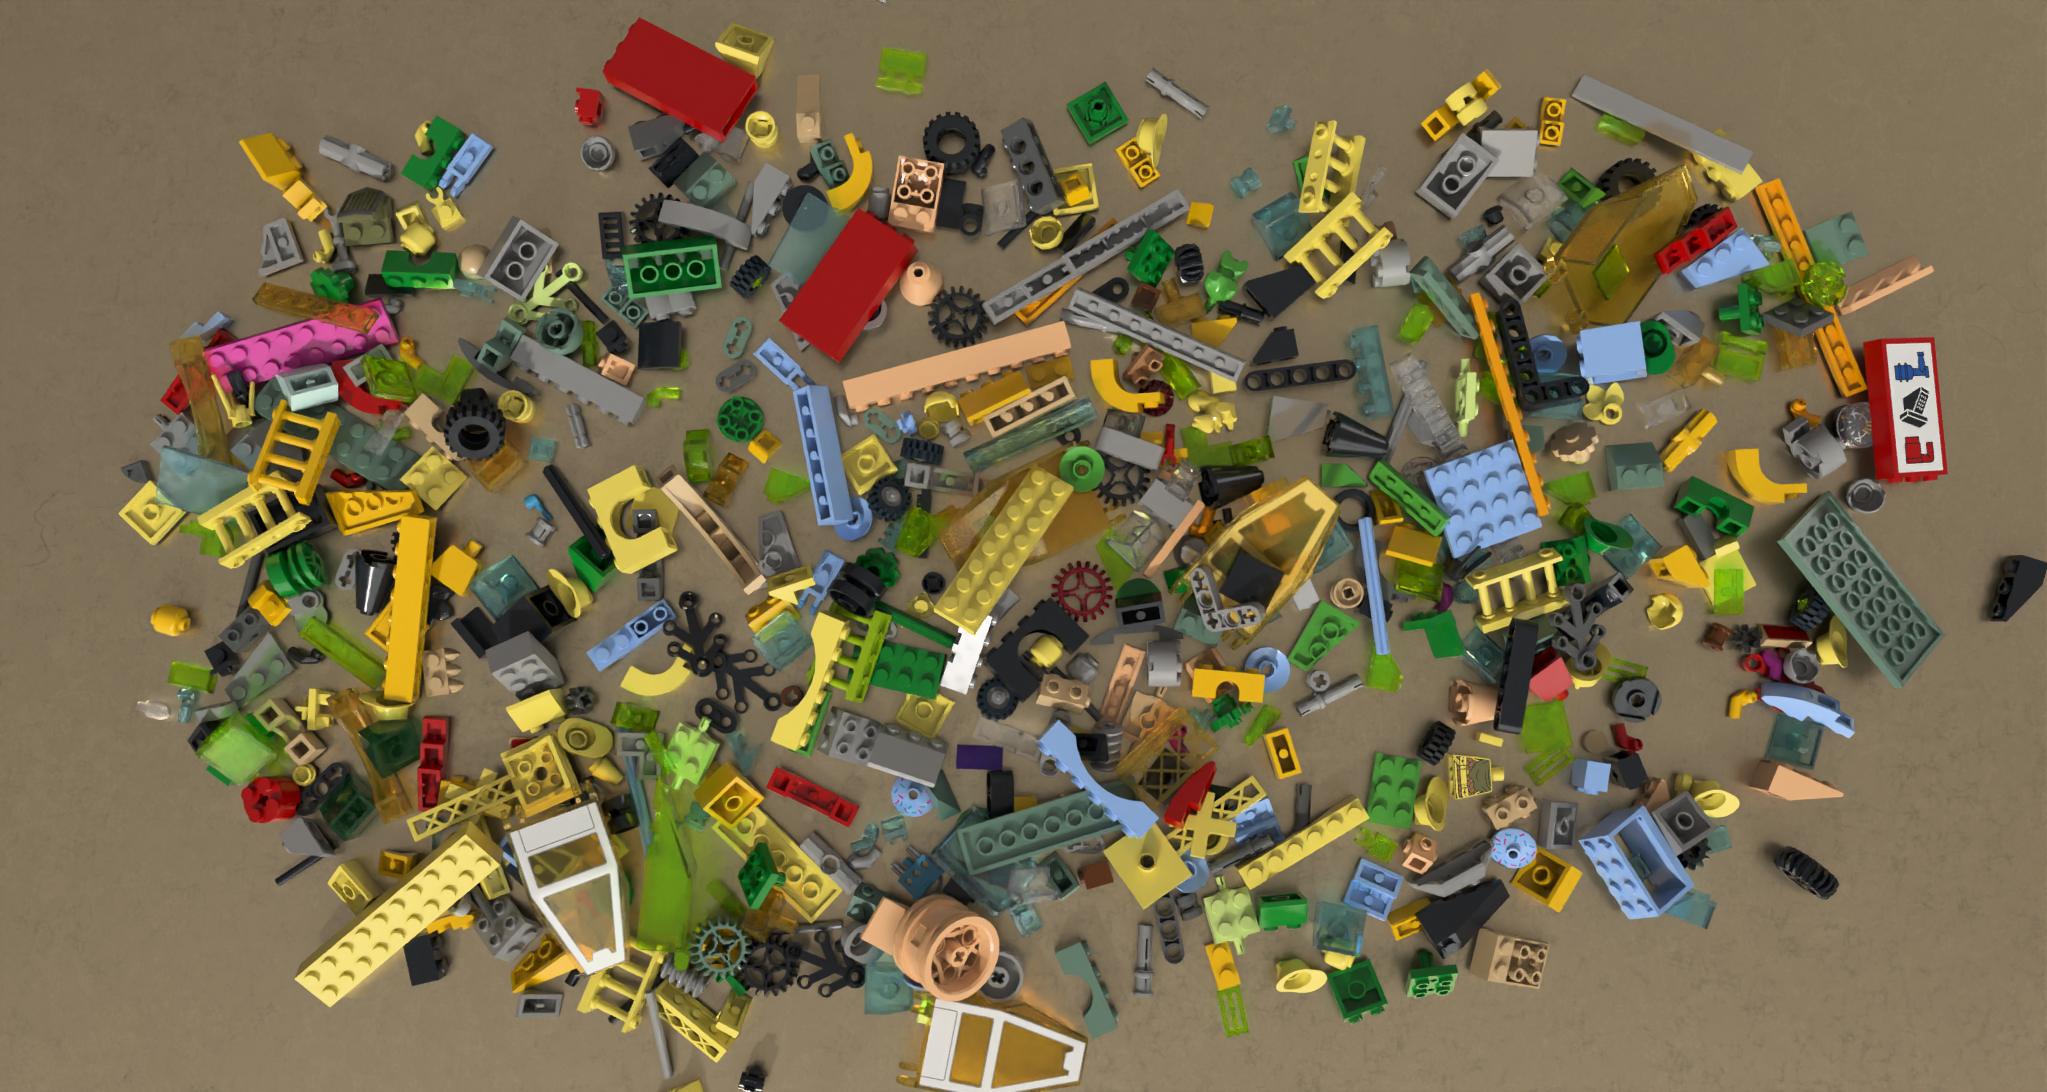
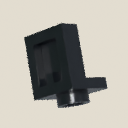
M614 319L595 333L606 346L608 352L613 355L624 353L632 342Z
M224 641L204 651L213 667L209 671L211 676L220 675L225 677L235 671L234 668L241 664L235 652Z

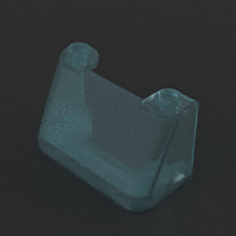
M973 806L941 838L930 854L933 860L986 912L994 918H998L1036 877L1040 869L1038 868V863L1032 857L969 876L956 829L976 824L989 818L983 809H977Z

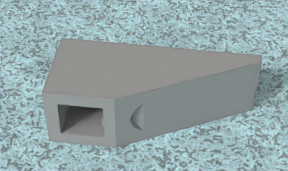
M767 162L754 181L751 233L756 239H758L760 234H765L769 227L767 222L772 215L775 216L781 207L780 201L793 187L791 184L792 179L789 175Z

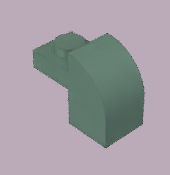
M504 318L495 337L484 343L476 361L494 373L503 370L513 361L510 357L522 335L525 334L526 329L510 318Z

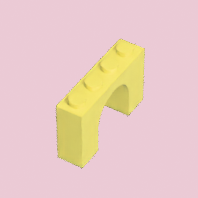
M636 465L587 489L590 496L588 498L589 503L598 515L597 522L606 534V544L615 556V566L619 571L632 574L678 550L670 529L659 527L636 539H629L621 529L620 515L626 503L652 489L644 468Z

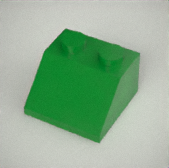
M1301 892L1255 897L1258 925L1260 928H1264V931L1278 930V926H1287L1288 929L1300 928L1301 924H1307L1308 901Z

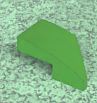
M1322 464V487H1368V484L1347 464Z

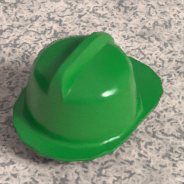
M1653 320L1644 321L1640 324L1646 372L1652 375L1663 374L1672 367L1675 360V350L1667 328L1660 322Z
M1591 517L1583 520L1584 530L1581 537H1585L1586 548L1595 553L1602 554L1611 548L1626 550L1634 545L1632 536L1617 525L1602 522Z

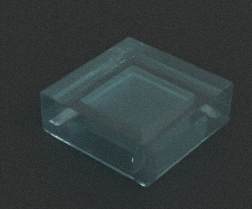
M1726 825L1717 826V830L1705 837L1708 839V843L1705 846L1712 849L1707 853L1712 854L1732 848Z

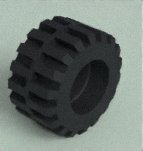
M945 112L946 116L937 115V119L935 121L931 119L929 127L925 128V135L923 136L924 152L928 161L944 163V172L947 171L948 175H953V172L958 171V174H961L963 169L966 168L968 171L971 168V164L975 162L980 153L979 131L976 129L975 123L969 121L968 116L964 115V117H961L959 112H955V115ZM956 133L965 139V146L958 153L947 154L941 151L938 146L940 139L946 134Z
M1626 158L1624 161L1620 160L1601 175L1599 178L1600 182L1596 186L1606 195L1600 198L1601 201L1598 202L1599 207L1604 206L1605 210L1603 212L1606 215L1611 213V218L1616 219L1620 217L1621 221H1625L1628 218L1632 220L1641 216L1655 205L1654 202L1660 197L1657 193L1661 191L1662 185H1658V182L1661 181L1660 176H1655L1654 173L1657 171L1655 168H1649L1650 163L1646 161L1642 164L1639 158L1633 161L1632 158ZM1620 179H1628L1636 185L1638 196L1635 201L1628 200L1622 196L1619 191Z
M468 397L463 398V402L457 401L454 403V407H450L446 415L444 427L446 446H450L449 450L452 453L457 452L458 457H467L468 461H472V458L477 459V461H482L483 457L490 459L492 458V453L496 455L499 452V448H502L504 444L506 419L503 417L502 410H497V405L494 402L489 404V400L485 398L483 401L478 400L479 397H473V400H469ZM476 424L484 427L487 431L481 434H473L466 431L463 427Z

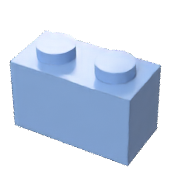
M1574 757L1570 785L1577 786V791L1586 794L1598 795L1599 791L1607 792L1611 764Z

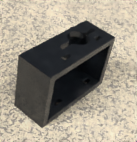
M317 484L309 506L300 504L294 492L287 494L296 513L301 512L311 517L312 521L306 524L302 530L293 532L267 547L265 551L268 555L280 550L288 551L291 545H297L298 542L303 540L309 541L338 527L321 484ZM278 498L266 504L276 525L288 519ZM257 509L248 513L258 536L268 531Z

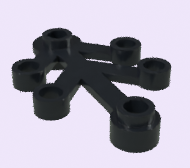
M686 591L680 595L679 606L686 613L690 634L678 627L672 620L664 622L662 631L665 635H674L693 647L695 655L681 648V644L676 641L668 644L667 653L671 657L678 656L689 663L694 675L707 677L714 669L713 658L720 649L726 647L727 637L724 634L715 635L713 644L705 654L703 644L713 630L721 626L723 618L719 613H712L707 624L700 632L695 613L698 597L695 593ZM690 601L692 605L686 606L684 602ZM717 618L719 619V622L713 623L711 619ZM671 625L674 629L668 631L665 627ZM722 639L724 643L718 644L716 640ZM675 646L678 648V651L672 652L670 648ZM704 664L706 668L703 670L699 669L698 665Z
M748 649L744 653L728 655L725 651L719 650L713 658V672H715L716 696L718 699L726 700L731 695L730 689L726 687V672L733 680L736 700L734 709L737 713L743 714L749 709V704L745 700L743 686L761 698L764 707L768 711H776L781 708L783 703L778 693H769L749 678L761 675L773 676L776 673V666L773 663H765L763 666L738 670L731 664L741 661L753 663L758 659V653L753 649ZM748 652L754 653L753 660L747 659ZM716 657L722 658L721 665L715 664ZM767 665H770L773 668V672L771 674H767L765 672V667ZM721 689L727 691L726 697L720 696L719 692ZM772 697H775L778 700L776 706H772L770 704V699ZM740 702H743L746 706L744 711L738 709Z
M820 930L815 933L814 940L817 944H820L825 959L804 951L803 946L798 942H789L783 949L785 958L790 961L800 959L822 968L810 975L799 976L797 986L800 989H808L813 983L832 974L842 976V978L831 984L822 983L819 985V996L828 998L833 992L846 986L850 988L862 987L867 979L865 969L860 965H856L854 959L848 957L844 950H840L839 944L841 939L836 941L835 950L842 953L846 967L839 965L830 945L828 932ZM821 933L825 935L823 942H820L818 939ZM791 947H794L796 950L793 956L789 954ZM854 972L858 974V978L855 981L851 978ZM803 978L808 980V984L805 987L801 984ZM824 986H827L829 989L826 995L822 993Z

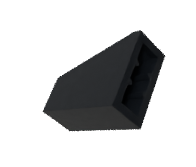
M1300 265L1248 280L1244 283L1242 289L1265 312V315L1272 322L1312 288L1316 282L1309 272Z

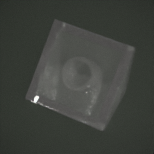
M1135 510L1105 539L1137 572L1167 542L1159 518Z

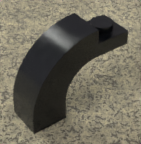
M1620 572L1608 577L1586 592L1585 598L1580 601L1583 621L1587 616L1586 606L1589 602H1599L1603 607L1602 613L1622 603L1632 593L1633 587ZM1570 605L1561 614L1564 615L1565 620L1573 625ZM1556 627L1563 636L1567 637L1568 642L1575 640L1561 628Z

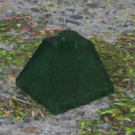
M411 719L378 720L358 731L363 750L382 779L420 759V741L414 722Z

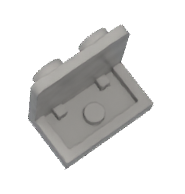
M832 706L831 711L826 716L824 731L818 739L817 750L830 757L867 766L881 729V723L850 714Z
M504 894L499 896L491 905L499 919L494 923H490L486 915L483 914L474 924V929L493 957L512 962L534 940L542 927L538 922L523 917L510 897Z

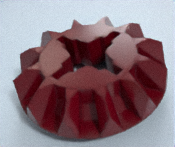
M1154 379L1149 381V384L1144 389L1140 388L1138 394L1158 392L1159 389L1161 393L1165 394V403L1158 404V408H1144L1143 405V411L1146 414L1161 416L1167 413L1173 406L1174 394L1172 388L1164 381Z

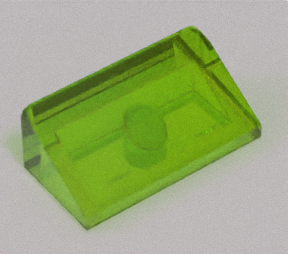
M1714 569V615H1743V569Z

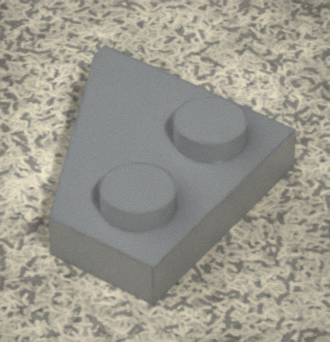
M284 217L264 225V241L261 245L260 253L263 257L262 266L258 270L259 275L264 277L304 261L288 218Z

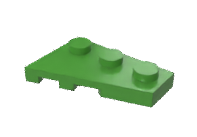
M1320 600L1290 651L1287 660L1308 671L1361 623Z

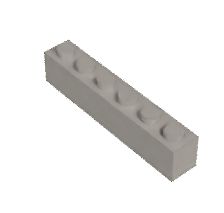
M522 335L510 359L516 362L515 367L525 372H528L529 369L536 372L535 377L545 383H548L549 380L557 383L555 388L566 394L569 390L576 393L575 398L585 404H588L589 401L597 404L595 409L608 415L609 411L616 414L615 420L627 426L629 422L637 424L649 402L571 359L547 351L537 341L525 335Z

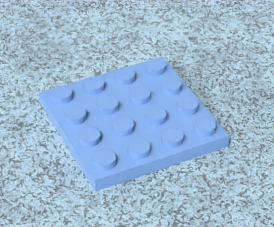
M1513 439L1423 470L1434 503L1451 517L1444 528V533L1453 558L1471 553L1478 545L1482 549L1542 527L1540 518L1537 517V509Z

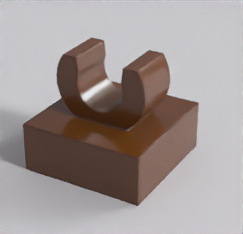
M1140 282L1131 304L1152 313L1161 290Z

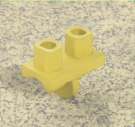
M309 688V697L302 698V706H295V711H302L301 720H308L307 730H320L334 725V715L324 714V705H334L335 692L325 691V688Z

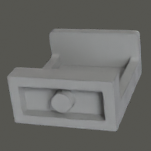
M1477 126L1475 142L1499 159V162L1487 177H1533V170L1537 168L1535 151L1536 147L1540 144V134L1537 129L1532 126H1528L1527 129H1489L1487 126Z

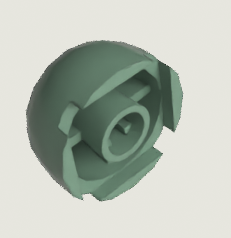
M557 307L550 314L546 312L537 322L535 329L539 345L547 351L558 355H566L575 351L582 343L584 336L583 325L578 317L566 308Z

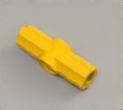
M1704 408L1700 409L1686 425L1679 428L1670 438L1671 442L1659 454L1663 469L1672 472L1686 456L1693 453L1701 445V439L1718 422L1710 411Z

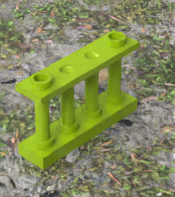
M833 601L829 608L830 612L868 624L869 629L864 638L849 633L847 639L844 640L861 646L862 649L857 660L841 654L837 663L853 668L854 673L851 681L848 682L833 676L827 684L846 690L845 699L863 703L892 615L875 610L874 615L869 618H862L848 612ZM816 655L812 666L807 672V685H811L813 680Z

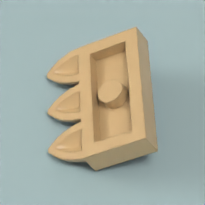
M452 648L424 651L422 665L427 697L455 693L464 686V683L461 681L450 679L460 673L462 668L456 664L448 663L456 659L460 652Z

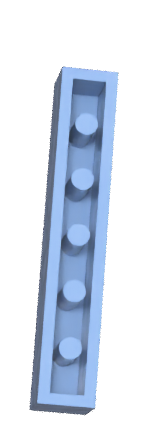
M808 385L793 391L818 526L839 525L854 520L828 386Z

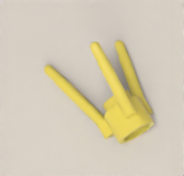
M212 374V380L225 406L228 419L232 421L233 427L242 428L251 425V417L256 416L254 411L255 382H250L248 408H246V405H238L236 398L232 395L234 391H230L229 394L233 406L231 408L216 375Z

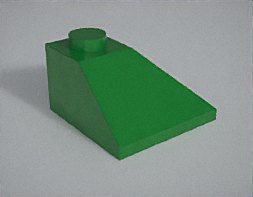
M597 524L595 527L605 540V538H607L604 530L601 529L599 524ZM584 535L568 547L577 577L593 592H596L607 583L618 571L614 563L615 556L613 551L608 558L601 560Z

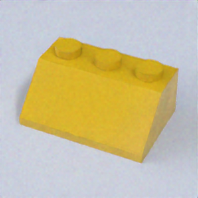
M1013 369L1003 373L1001 375L1002 379L998 381L988 380L981 384V389L975 392L970 389L960 394L961 398L957 401L970 427L984 421V416L1031 393L1020 370L1016 372Z

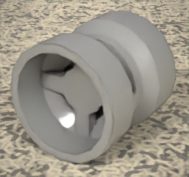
M959 416L940 428L944 435H947L948 438L950 437L949 443L953 448L972 436L967 429H963V422Z

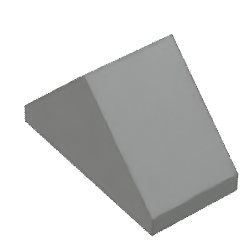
M533 987L527 988L519 994L515 1017H558L563 994Z

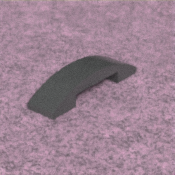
M459 338L458 344L467 360L487 379L509 390L519 391L526 395H540L541 391L525 380L516 376L513 382H510L500 374L492 372L476 361L481 350L470 342Z
M656 509L632 510L634 533H637V538L660 527ZM663 558L639 570V577L637 578L638 601L662 600Z
M1155 624L1123 630L1116 627L1093 638L1090 641V645L1114 644V635L1158 632L1159 640L1183 639V634L1171 628Z

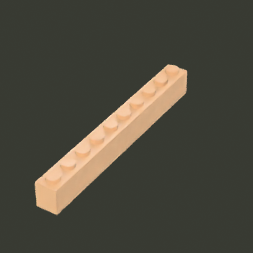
M1061 321L842 382L850 409L862 412L870 409L869 405L877 403L878 406L888 405L892 403L891 399L899 397L900 400L910 399L914 397L913 393L921 391L922 394L932 393L936 391L935 387L943 385L944 388L954 387L958 385L957 381L965 379L966 382L976 381L980 379L979 375L987 373L989 376L1002 373L1001 369L1009 367L1011 370L1024 367L1023 363L1031 361L1033 364L1046 361L1045 357L1053 355L1055 358L1068 355L1067 351H1071V343L1065 322Z

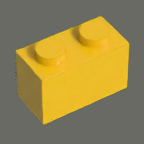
M1283 726L1262 733L1275 776L1278 779H1283L1302 773L1288 728Z

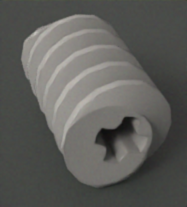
M1100 721L1098 724L1101 728H1095L1094 733L1107 735L1109 761L1090 763V768L1100 772H1115L1119 767L1120 742L1123 739L1121 734L1124 727L1116 722Z
M673 950L661 969V978L664 979L670 975L669 983L672 984L678 980L676 987L681 988L685 985V993L694 989L692 997L696 998L705 990L712 977L710 975L706 978L702 974L703 970L698 973L695 966L690 968V959L685 963H681L683 955H679L675 959V950Z

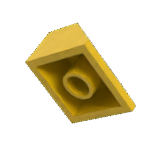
M267 133L239 141L262 179L278 189L284 190L298 176L301 178L305 176L300 169L303 167L296 156L290 154L288 151L290 145L283 137L279 138L273 133Z
M1403 521L1402 525L1397 524L1389 542L1386 555L1432 567L1436 563L1443 536L1438 535L1435 537L1426 528L1424 531L1416 529V525Z
M728 761L693 792L702 809L730 830L764 799V796Z
M1537 846L1535 858L1531 863L1519 869L1511 884L1560 913L1583 873L1569 863Z

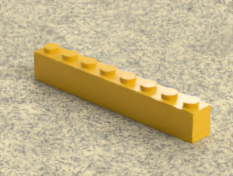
M407 514L401 516V519L398 521L397 531L400 533V537L395 547V555L398 557L397 565L393 569L395 588L391 591L393 609L388 617L391 630L386 639V646L389 647L388 656H386L384 661V669H387L386 678H384L382 683L384 699L412 703L419 698L437 517Z

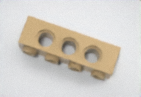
M1063 376L984 416L983 419L992 437L998 439L1077 399L1078 396L1069 377Z

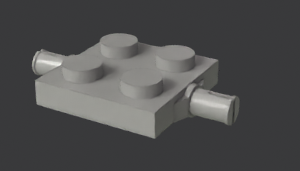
M181 412L171 422H168L162 414H158L153 418V421L162 430L150 445L181 477H186L197 467H200L206 475H210L213 473L212 471H215V468L206 459L217 444L186 412Z

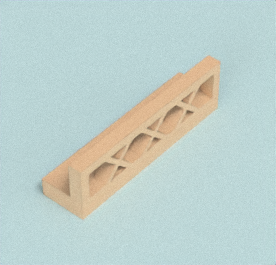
M1913 255L1830 297L1839 315L1842 316L1934 272L1932 265L1922 269L1916 255Z

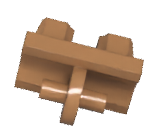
M1146 344L1140 353L1134 352L1132 355L1133 362L1122 374L1124 379L1144 389L1149 384L1151 374L1159 371L1163 366L1162 360L1166 355L1164 352Z

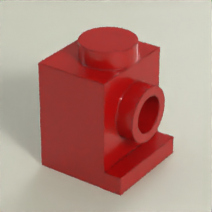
M577 87L576 92L580 98L576 100L575 112L579 117V123L584 125L600 123L604 96L599 90Z

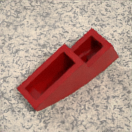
M1210 761L1201 767L1178 790L1164 814L1167 824L1183 829L1191 808L1201 811L1217 771L1215 762Z

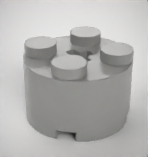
M1404 238L1390 240L1387 246L1378 249L1369 258L1370 266H1374L1375 274H1373L1374 287L1382 288L1409 284L1411 275L1406 273L1408 265H1410V254Z
M1823 424L1814 427L1790 445L1794 458L1799 456L1802 460L1799 464L1800 467L1814 479H1823L1847 462L1843 452L1846 448L1844 442L1838 437L1834 438Z
M1180 640L1147 641L1148 686H1181V674L1178 673L1182 672V661L1179 655L1181 653Z

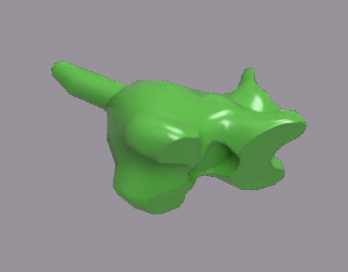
M1229 250L1224 251L1217 270L1209 272L1204 280L1205 291L1209 297L1204 305L1203 314H1208L1217 301L1225 302L1235 295L1238 289L1236 281L1247 270L1249 266L1248 261L1243 260L1239 262L1236 258H1232Z

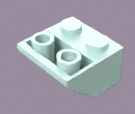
M324 363L276 373V378L292 412L338 400V383L330 366Z

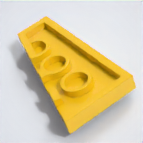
M417 490L329 491L325 493L342 536L397 521L403 515H417L424 512Z

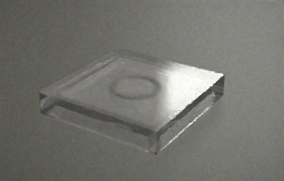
M1014 180L981 190L986 235H994L1027 226L1022 180Z

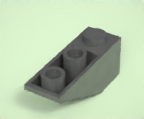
M661 114L655 119L638 121L634 125L628 126L634 151L640 160L664 153L685 134L683 126L687 124L670 114Z

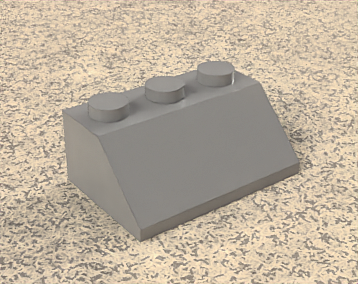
M512 216L476 274L523 302L559 244L521 219Z
M883 723L867 766L934 788L949 744L944 743L938 738L931 739L922 736L917 731H907L895 724Z

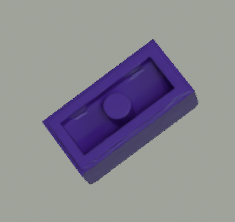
M957 744L956 769L1002 770L1003 746Z

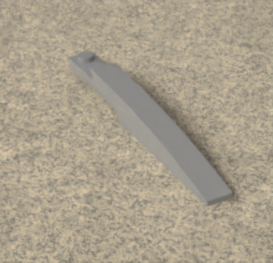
M1176 189L1062 255L1057 261L987 300L982 306L995 325L1141 240L1148 229L1154 231L1189 210L1190 206L1180 190Z

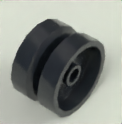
M845 562L838 572L839 579H833L826 592L834 602L848 612L862 618H869L876 608L874 601H880L887 591L886 585L867 569L851 562Z

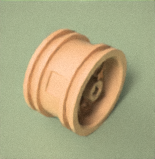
M933 894L922 898L905 912L894 933L892 953L895 964L904 974L914 981L921 983L924 989L938 999L954 1002L970 997L987 982L998 960L999 938L992 923L977 913L969 911L965 905L949 895Z

